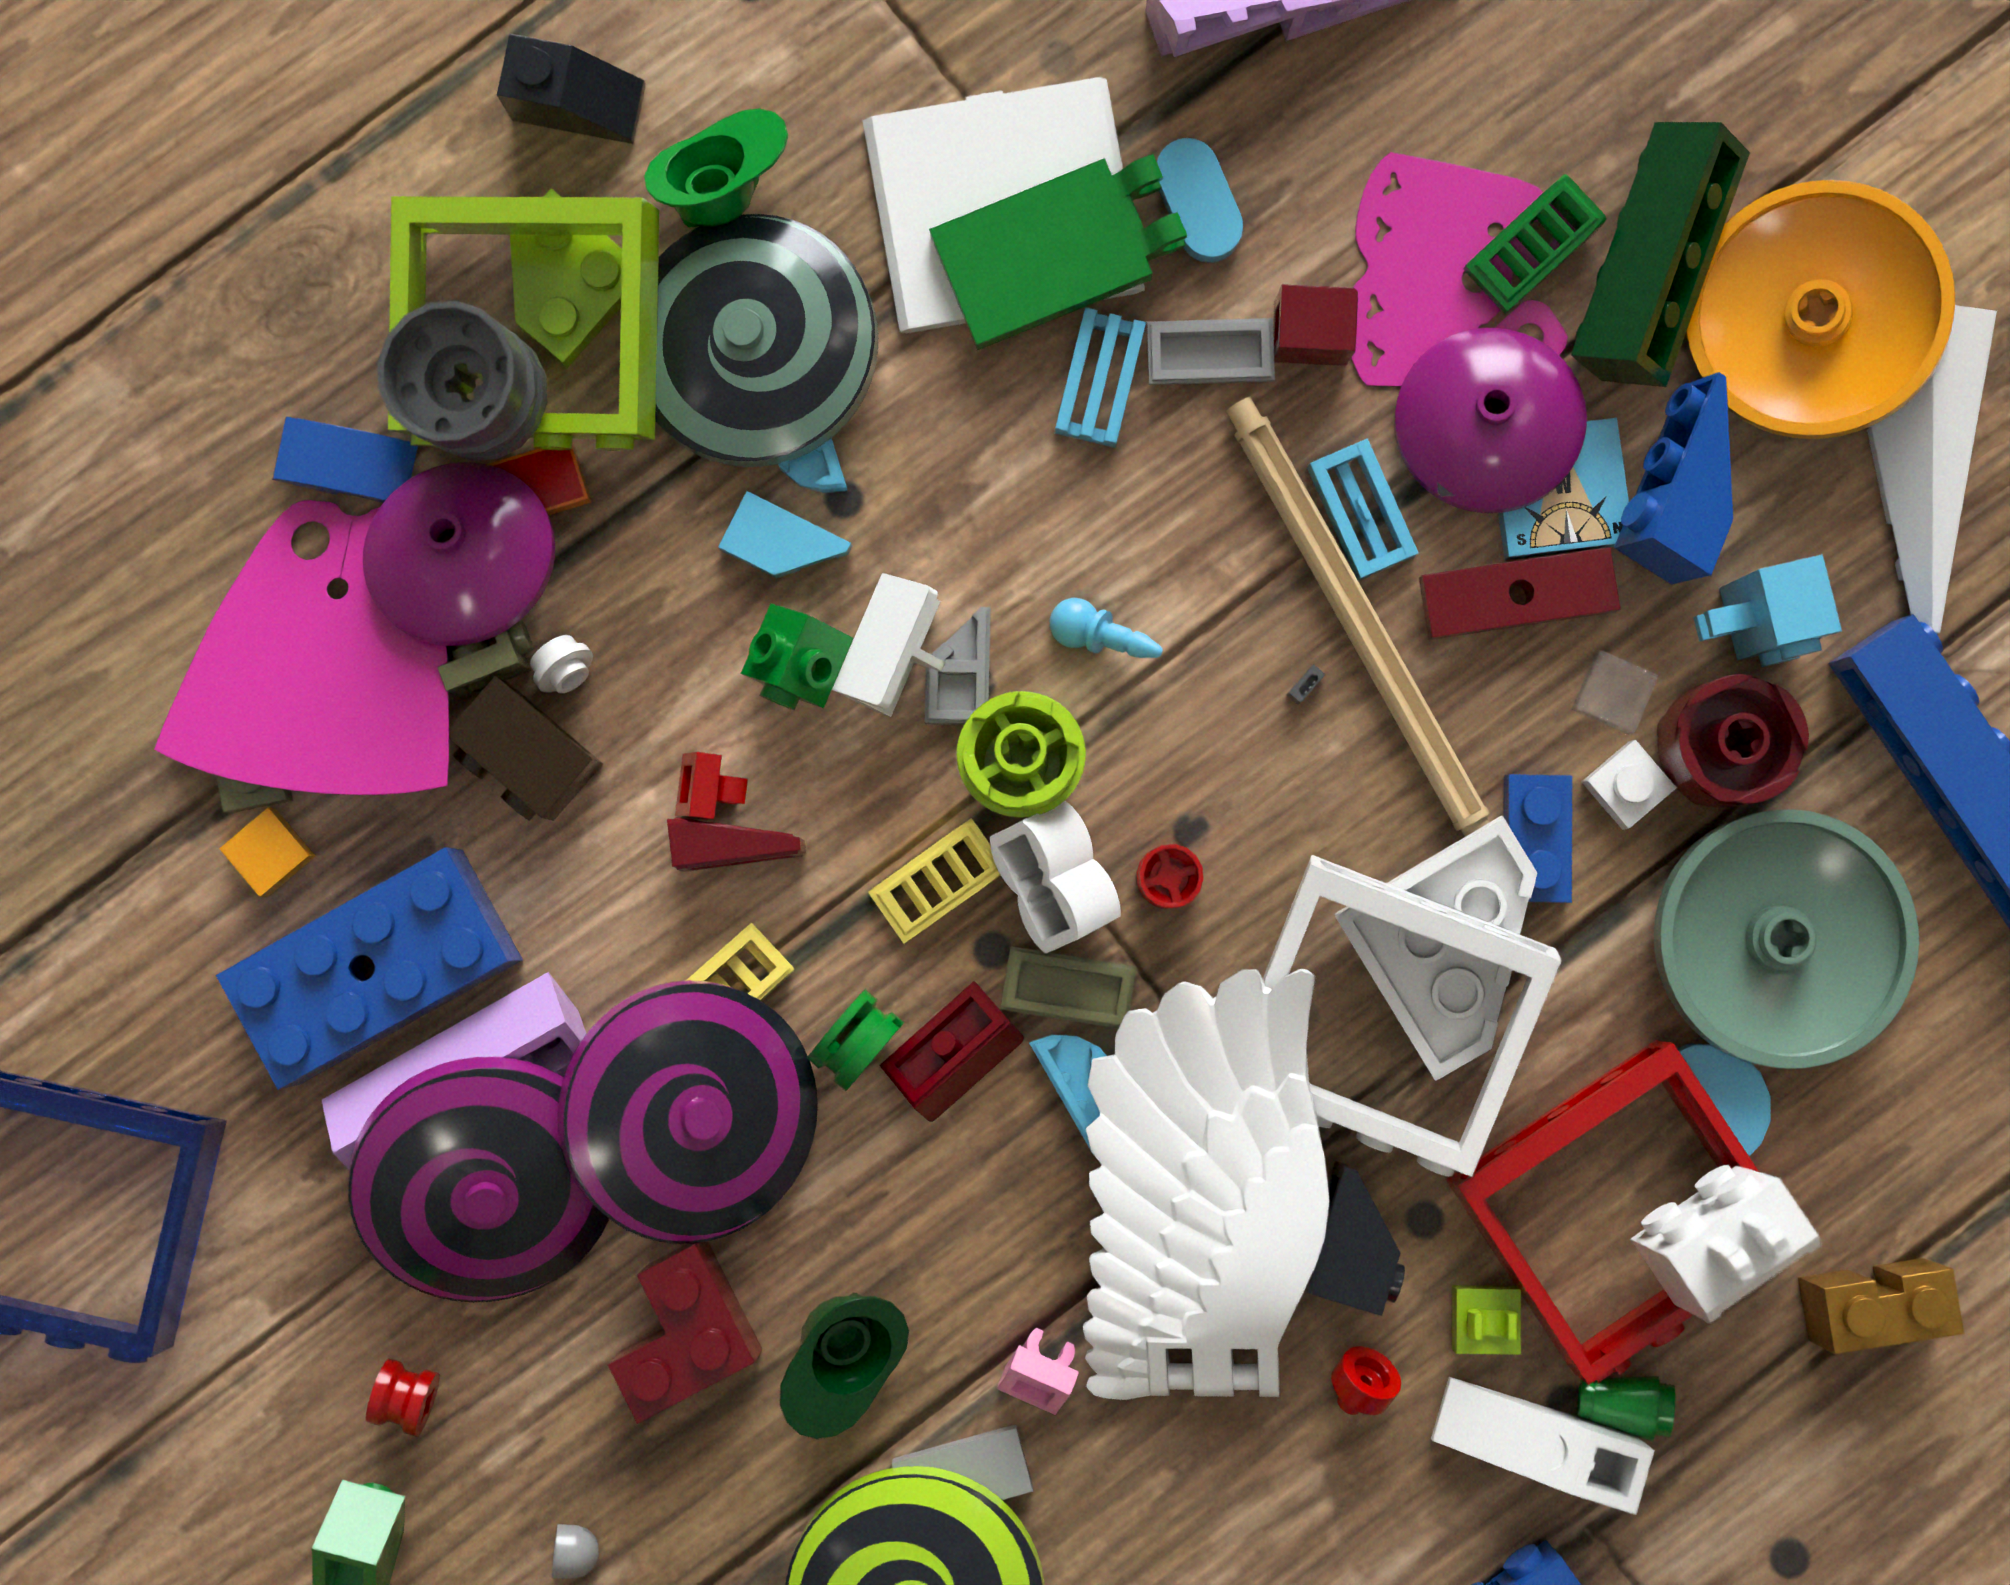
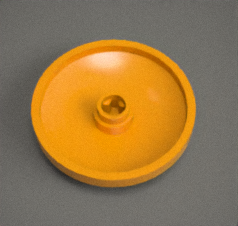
M1818 180L1793 184L1758 198L1745 206L1724 224L1687 328V339L1691 354L1702 378L1718 372L1726 376L1728 410L1743 421L1759 429L1776 435L1800 439H1826L1858 432L1881 422L1905 406L1920 392L1939 365L1948 345L1954 319L1955 287L1953 273L1943 245L1933 229L1922 216L1897 197L1881 189L1851 181Z

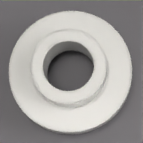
M570 635L554 638L539 648L530 661V666L535 672L533 680L542 692L557 691L558 693H567L572 691L588 677V668L592 663L593 654L586 644L577 643Z

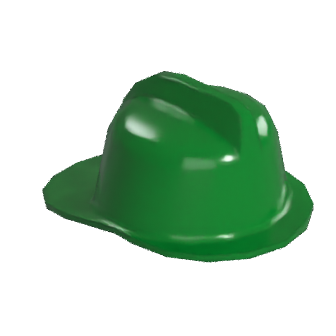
M760 108L742 110L725 117L691 138L680 141L661 151L649 163L644 175L646 190L657 202L674 207L687 227H713L729 223L740 217L749 208L759 182V177L773 167L784 152L788 140L786 123L775 112Z

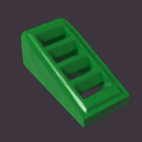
M1563 174L1470 260L1463 270L1497 307L1506 314L1590 239L1606 222L1607 218L1568 175ZM1552 205H1553V206L1558 210V212L1572 225V227L1576 230L1575 232H1574V231L1568 226V224L1555 212V210L1551 207ZM1537 220L1560 244L1555 251L1531 226L1534 221ZM1517 238L1540 265L1533 269L1510 243ZM1498 255L1521 280L1515 288L1490 262L1495 256Z

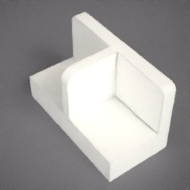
M882 573L832 690L875 712L891 717L914 663L942 672L945 662L920 649L941 602L937 599L938 592L927 585Z

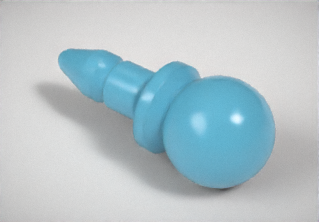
M1069 598L1063 600L1051 613V633L1063 646L1069 648L1086 646L1089 652L1095 654L1099 653L1104 647L1121 653L1127 652L1128 655L1135 658H1158L1163 653L1162 647L1146 634L1138 631L1132 632L1130 628L1113 623L1111 612L1106 610L1097 612L1095 607L1084 599Z

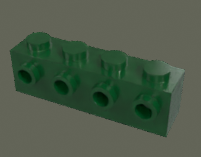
M1722 122L1654 123L1646 148L1639 157L1635 179L1626 204L1619 213L1617 229L1605 262L1598 271L1596 287L1584 320L1577 329L1575 345L1571 353L1573 358L1601 381L1667 387L1750 152Z

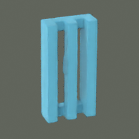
M1085 307L1055 427L1056 434L1113 448L1116 447L1146 322L1136 319L1133 322L1122 320V316L1111 313L1109 316L1097 314V310ZM1093 329L1105 331L1083 423L1070 422ZM1118 334L1130 338L1107 430L1095 428Z
M1368 438L1313 461L1308 465L1307 470L1358 581L1376 572L1386 570L1399 562L1409 560L1419 553ZM1357 458L1397 549L1388 552L1348 464L1351 460ZM1330 469H1335L1374 559L1367 561L1327 472Z

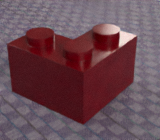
M709 1242L686 1244L649 1263L637 1274L663 1329L619 1351L608 1364L637 1424L755 1363L762 1351V1347Z

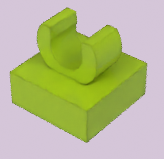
M1452 1285V1350L1456 1354L1521 1355V1289L1516 1286Z

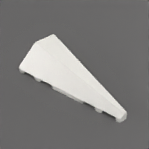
M1955 305L1952 331L1947 348L1931 378L1905 406L1888 418L1870 426L1867 430L1886 524H1892L1899 559L1895 562L1898 580L1904 581L1910 615L1914 614L1919 622L1929 625L1936 634H1939L1941 631L1997 311Z

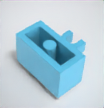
M1823 554L1758 569L1719 588L1724 607L1708 610L1704 614L1693 617L1699 642L1731 634L1737 661L1759 656L1761 667L1800 658V656L1822 651L1820 639L1842 631Z

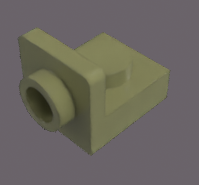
M521 619L510 629L495 636L497 644L490 646L489 642L484 640L478 643L467 644L453 651L454 661L437 667L446 691L459 698H464L483 690L495 675L507 681L532 671L525 653L533 650V644L523 620Z

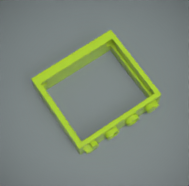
M391 196L389 333L406 314L426 305L427 234L622 235L619 414L544 413L539 428L530 438H534L533 448L544 450H572V439H596L595 449L633 450L634 440H655L660 210L642 197ZM388 412V430L411 436V446L439 448L431 442L408 432Z

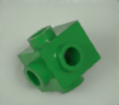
M770 603L761 627L751 641L749 655L740 674L763 684L759 696L778 705L795 710L800 700L824 708L854 638L808 614Z

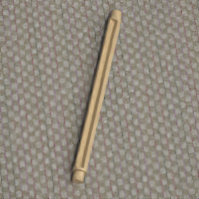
M1251 397L1237 402L1226 410L1237 430L1234 434L1236 440L1245 451L1453 822V827L1456 831L1461 830L1466 837L1490 823L1486 817L1490 814L1487 807L1484 806L1286 454L1270 425L1268 417L1260 415Z

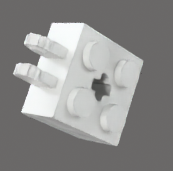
M1729 1165L1720 1166L1699 1179L1695 1184L1698 1192L1677 1206L1675 1202H1670L1652 1211L1641 1222L1644 1230L1630 1239L1674 1305L1709 1323L1719 1318L1724 1310L1803 1255L1812 1253L1822 1246L1818 1234L1779 1178L1739 1166L1731 1169Z

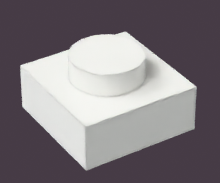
M1636 740L1628 741L1582 781L1584 786L1622 830L1631 828L1677 788Z

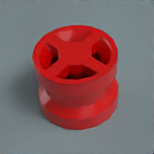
M390 1358L387 1359L381 1367L372 1388L366 1410V1421L378 1426L386 1422H392L400 1425L405 1434L418 1437L425 1427L436 1398L440 1380L439 1373L426 1369L417 1374L405 1370L402 1362Z

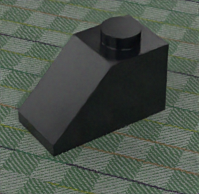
M509 33L497 97L512 121L634 144L646 84L643 79L572 45Z
M1335 1161L1328 1184L1329 1209L1325 1239L1305 1291L1315 1296L1382 1316L1386 1301L1394 1303L1399 1296L1404 1280L1405 1266L1398 1263L1401 1253L1358 1172L1347 1164Z

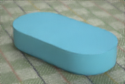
M1182 138L1175 140L1161 151L1157 160L1163 176V180L1159 181L1162 187L1159 193L1168 214L1178 212L1187 233V238L1183 239L1185 251L1194 259L1202 262L1213 263L1222 261L1235 251L1240 242L1243 232L1241 213L1213 150L1207 144L1197 139Z

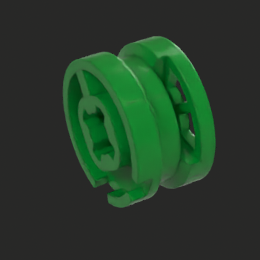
M866 989L846 1009L807 1057L818 1069L824 1066L829 1068L835 1074L834 1082L845 1092L904 1024L893 1012L885 1015L876 1007L877 999ZM852 1021L856 1023L839 1044L836 1039Z

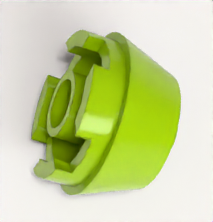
M1015 691L1004 693L983 703L970 715L964 724L957 744L958 770L969 793L986 808L1010 817H1031L1036 814L1046 813L1059 806L1077 787L1085 766V742L1081 729L1074 717L1054 699L1034 692Z

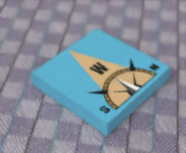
M1617 418L1587 421L1585 440L1575 465L1562 483L1550 494L1524 508L1498 513L1505 560L1615 546L1623 527L1621 516L1629 502Z

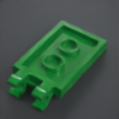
M1154 154L1130 163L1113 175L1105 158L929 229L930 237L977 351L1152 280L1153 275L1148 261L1185 247L1183 239L1187 238V233L1178 212L1164 216L1144 228L1133 200L1154 194L1162 188L1159 181L1163 180V176Z

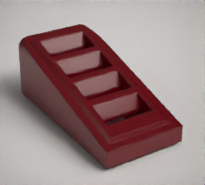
M677 817L675 819H667L672 867L683 872L802 857L803 853H806L805 840L790 833Z

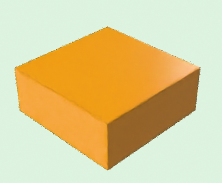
M270 807L265 809L219 848L259 897H269L316 857L277 809Z

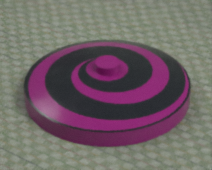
M691 980L669 982L653 986L626 998L602 1016L584 1036L569 1062L562 1082L558 1106V1133L564 1159L574 1181L586 1198L611 1221L631 1233L657 1242L672 1244L708 1242L726 1237L749 1226L770 1211L791 1188L806 1162L813 1143L818 1111L817 1088L810 1061L807 1059L808 1055L803 1044L788 1023L771 1007L743 991L726 985Z
M496 1056L464 1058L442 1063L422 1071L396 1087L378 1104L364 1123L354 1145L349 1168L348 1200L351 1217L363 1245L383 1269L407 1286L434 1297L460 1302H493L522 1296L554 1282L569 1272L589 1253L602 1235L609 1218L599 1211L582 1193L564 1159L558 1133L559 1096L564 1077L545 1067L514 1058Z

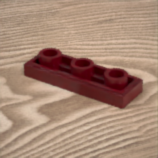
M1611 547L1424 574L1419 577L1428 640L1615 613L1621 610ZM1511 585H1517L1524 590L1526 594L1524 605L1516 604L1511 600L1509 596Z

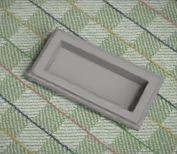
M1273 318L1147 322L1149 385L1275 381Z

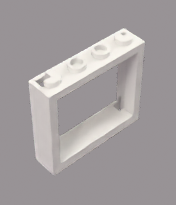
M1311 855L1264 974L1263 982L1265 987L1272 989L1283 977L1289 974L1319 896L1528 976L1460 1142L1309 1083L1318 1127L1331 1128L1334 1122L1357 1131L1356 1138L1363 1144L1376 1150L1392 1152L1395 1146L1417 1155L1416 1161L1434 1173L1449 1177L1453 1176L1454 1171H1458L1472 1177L1560 966V956L1553 947Z

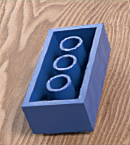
M445 847L218 973L216 977L276 1088L279 1090L303 1084L521 962L523 959L464 851ZM366 956L370 957L375 965L374 974L368 980L363 972V962Z

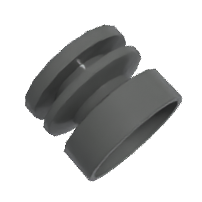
M458 301L428 303L406 314L386 336L377 361L378 390L389 414L411 434L431 442L448 453L471 461L499 459L521 448L539 428L547 405V377L536 352L516 334L501 325L483 310ZM478 378L483 380V384L476 387L475 380ZM474 391L475 399L469 400L467 394Z

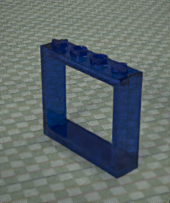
M0 1070V1107L181 1147L139 1325L0 1295V1334L19 1335L22 1334L24 1329L46 1334L44 1342L54 1347L82 1349L87 1343L109 1348L108 1356L118 1361L128 1363L147 1362L148 1357L151 1358L174 1346L227 1120Z

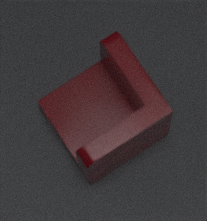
M1282 284L1274 301V362L1347 365L1356 351L1358 291L1350 287Z

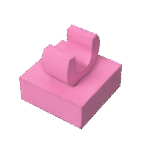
M1036 1328L1031 1332L1023 1347L1018 1346L1006 1364L997 1389L1056 1415L1071 1395L1079 1373L1068 1367L1074 1358L1075 1347L1074 1344L1066 1342L1056 1360L1042 1356L1039 1352V1342L1042 1339L1043 1331Z

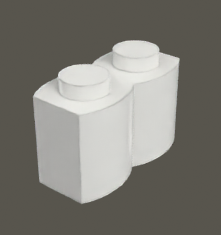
M1064 801L1046 813L1033 815L990 836V847L995 865L1006 884L1018 895V907L1023 924L1034 943L1045 954L1076 941L1121 917L1120 902L1114 884L1102 866L1093 859L1092 842L1088 830L1079 814L1068 802Z

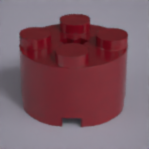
M1733 674L1693 687L1672 703L1657 725L1658 754L1666 776L1688 800L1703 806L1718 808L1734 807L1773 798L1786 790L1794 782L1800 772L1798 769L1804 751H1807L1809 730L1801 707L1787 690L1777 684H1771L1752 675ZM1735 732L1739 743L1734 745L1731 751H1729L1725 744V739L1730 733Z

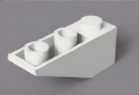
M1452 1377L1448 1378L1431 1436L1432 1441L1571 1495L1635 1515L1655 1451L1637 1436Z

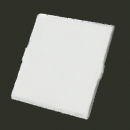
M1097 77L1004 94L1003 91L982 93L980 95L968 96L963 101L876 115L863 120L900 332L912 333L966 323L930 237L929 229L1105 158L1112 175L1123 169L1107 79ZM1144 283L1109 298L1142 292L1145 290Z

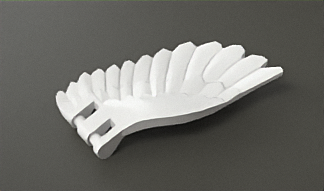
M1299 969L1283 977L1272 989L1265 987L1258 970H1240L1220 983L1217 996L1214 999L1201 986L1185 981L1181 982L1163 995L1157 1011L1152 1013L1146 1008L1128 1011L1116 1032L1115 1054L1092 1060L1088 1088L1098 1106L1100 1116L1086 1127L1091 1151L1101 1164V1167L1090 1171L1089 1186L1104 1211L1103 1214L1090 1221L1091 1234L1103 1247L1102 1250L1092 1253L1089 1257L1092 1275L1101 1288L1092 1289L1087 1294L1088 1308L1093 1318L1086 1321L1083 1325L1085 1339L1093 1346V1348L1087 1351L1085 1359L1097 1373L1089 1377L1086 1385L1094 1396L1128 1400L1145 1396H1169L1170 1389L1194 1390V1396L1234 1397V1390H1259L1260 1397H1279L1278 1345L1316 1266L1325 1239L1329 1209L1326 1162L1309 1085L1306 1048L1315 975L1307 969ZM1168 1349H1192V1363H1170ZM1232 1349H1257L1258 1364H1234Z

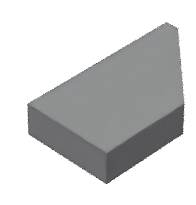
M980 607L955 634L931 654L944 661L945 665L942 672L926 667L925 724L964 725L970 715L989 700L990 607Z

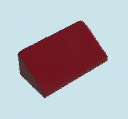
M973 981L879 1066L912 1107L929 1122H933L1023 1042L1024 1036L981 987Z

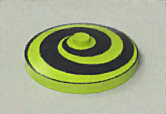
M905 1466L874 1472L851 1482L831 1496L816 1511L806 1525L792 1556L786 1578V1585H1045L1042 1566L1035 1545L1021 1520L1003 1500L985 1486L968 1477L952 1471L924 1466Z

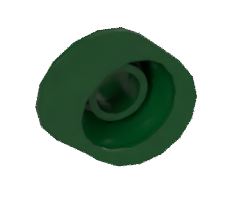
M853 1292L849 1296H837L826 1300L810 1312L802 1327L801 1347L790 1362L780 1385L779 1405L785 1421L797 1433L814 1439L837 1436L854 1426L868 1410L907 1349L909 1337L907 1322L904 1314L891 1301L876 1296L863 1297Z

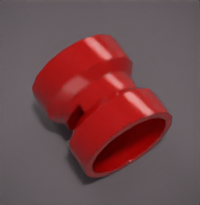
M1177 844L1161 845L1148 852L1139 862L1136 871V885L1141 896L1151 905L1162 909L1178 908L1192 902L1200 892L1204 880L1203 867L1198 857L1188 848Z

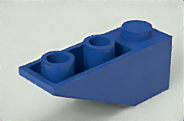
M1720 372L1679 386L1668 400L1665 408L1666 421L1657 442L1646 454L1643 463L1644 475L1636 495L1628 502L1622 513L1621 523L1623 527L1614 546L1616 550L1671 585L1712 575L1733 522L1726 376Z

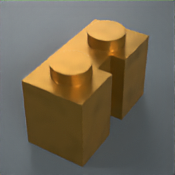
M1919 1258L1873 1265L1875 1280L1848 1269L1798 1277L1808 1341L1834 1354L1965 1334L1954 1269L1931 1260Z

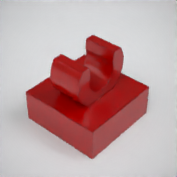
M703 752L683 753L675 816L692 819H714L716 802L734 805L745 804L748 779L720 775L722 755Z

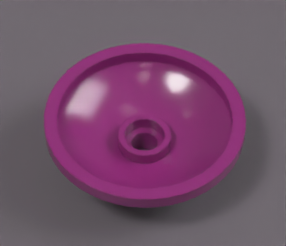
M1480 328L1460 332L1428 349L1416 361L1405 377L1397 398L1394 415V429L1398 449L1406 467L1416 481L1441 501L1459 509L1478 513H1503L1518 510L1550 494L1562 483L1575 465L1583 447L1587 428V411L1583 392L1576 376L1567 363L1553 349L1536 338L1521 332L1501 328ZM1490 398L1500 399L1505 403L1507 411L1498 415L1492 414L1486 410L1484 402ZM1437 482L1455 496H1440L1438 494Z
M455 462L433 467L415 475L400 485L388 496L375 514L369 526L363 548V571L366 585L381 612L404 633L424 642L447 646L467 645L488 640L518 623L531 611L545 591L555 560V536L552 523L547 511L532 489L521 479L501 468L476 462ZM455 529L454 536L449 541L437 543L438 536L443 531Z

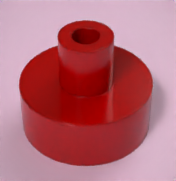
M1355 1346L1348 1349L1331 1374L1332 1385L1338 1395V1405L1344 1412L1350 1415H1357L1359 1412L1366 1415H1379L1383 1413L1401 1389V1378L1392 1362L1380 1352L1364 1346Z

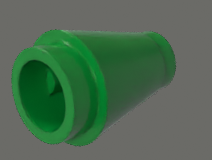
M1659 1376L1605 1378L1601 1382L1596 1380L1590 1385L1580 1379L1577 1417L1590 1419V1421L1651 1442L1654 1441L1655 1436L1670 1438L1675 1416V1385L1660 1383Z

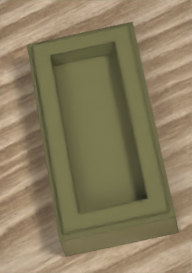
M1010 946L1000 1009L1119 1028L1124 1016L1130 1011L1136 966L1049 952L1045 954L1043 951Z

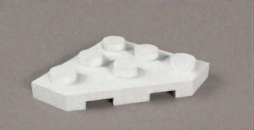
M1501 815L1386 884L1520 935L1529 898H1531L1537 871ZM1348 906L1335 913L1337 921L1435 1081L1492 1049L1503 997L1512 973L1511 969Z

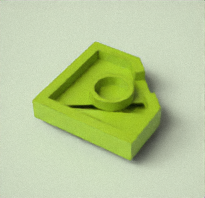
M552 188L544 195V197H561ZM510 235L515 322L521 330L563 366L568 368L621 308L622 248L607 235Z

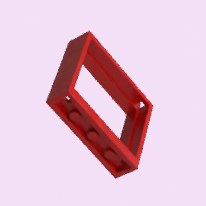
M1653 1041L1481 1155L1472 1177L1457 1171L1453 1176L1445 1179L1515 1286L1521 1289V1295L1571 1371L1588 1385L1596 1380L1601 1382L1614 1372L1618 1375L1624 1373L1631 1365L1629 1358L1649 1344L1652 1347H1660L1674 1340L1684 1331L1685 1326L1683 1322L1694 1314L1674 1305L1663 1289L1581 1344L1485 1199L1660 1083L1663 1084L1717 1167L1729 1165L1732 1169L1735 1166L1759 1172L1672 1042Z

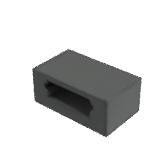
M1313 664L1286 695L1299 705L1326 674Z

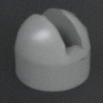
M557 1524L552 1578L574 1579L585 1576L595 1567L599 1557L596 1537L584 1527Z

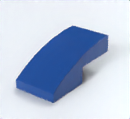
M286 417L272 480L334 495L344 493L383 503L392 492L411 478L418 446H411L410 441L371 432Z

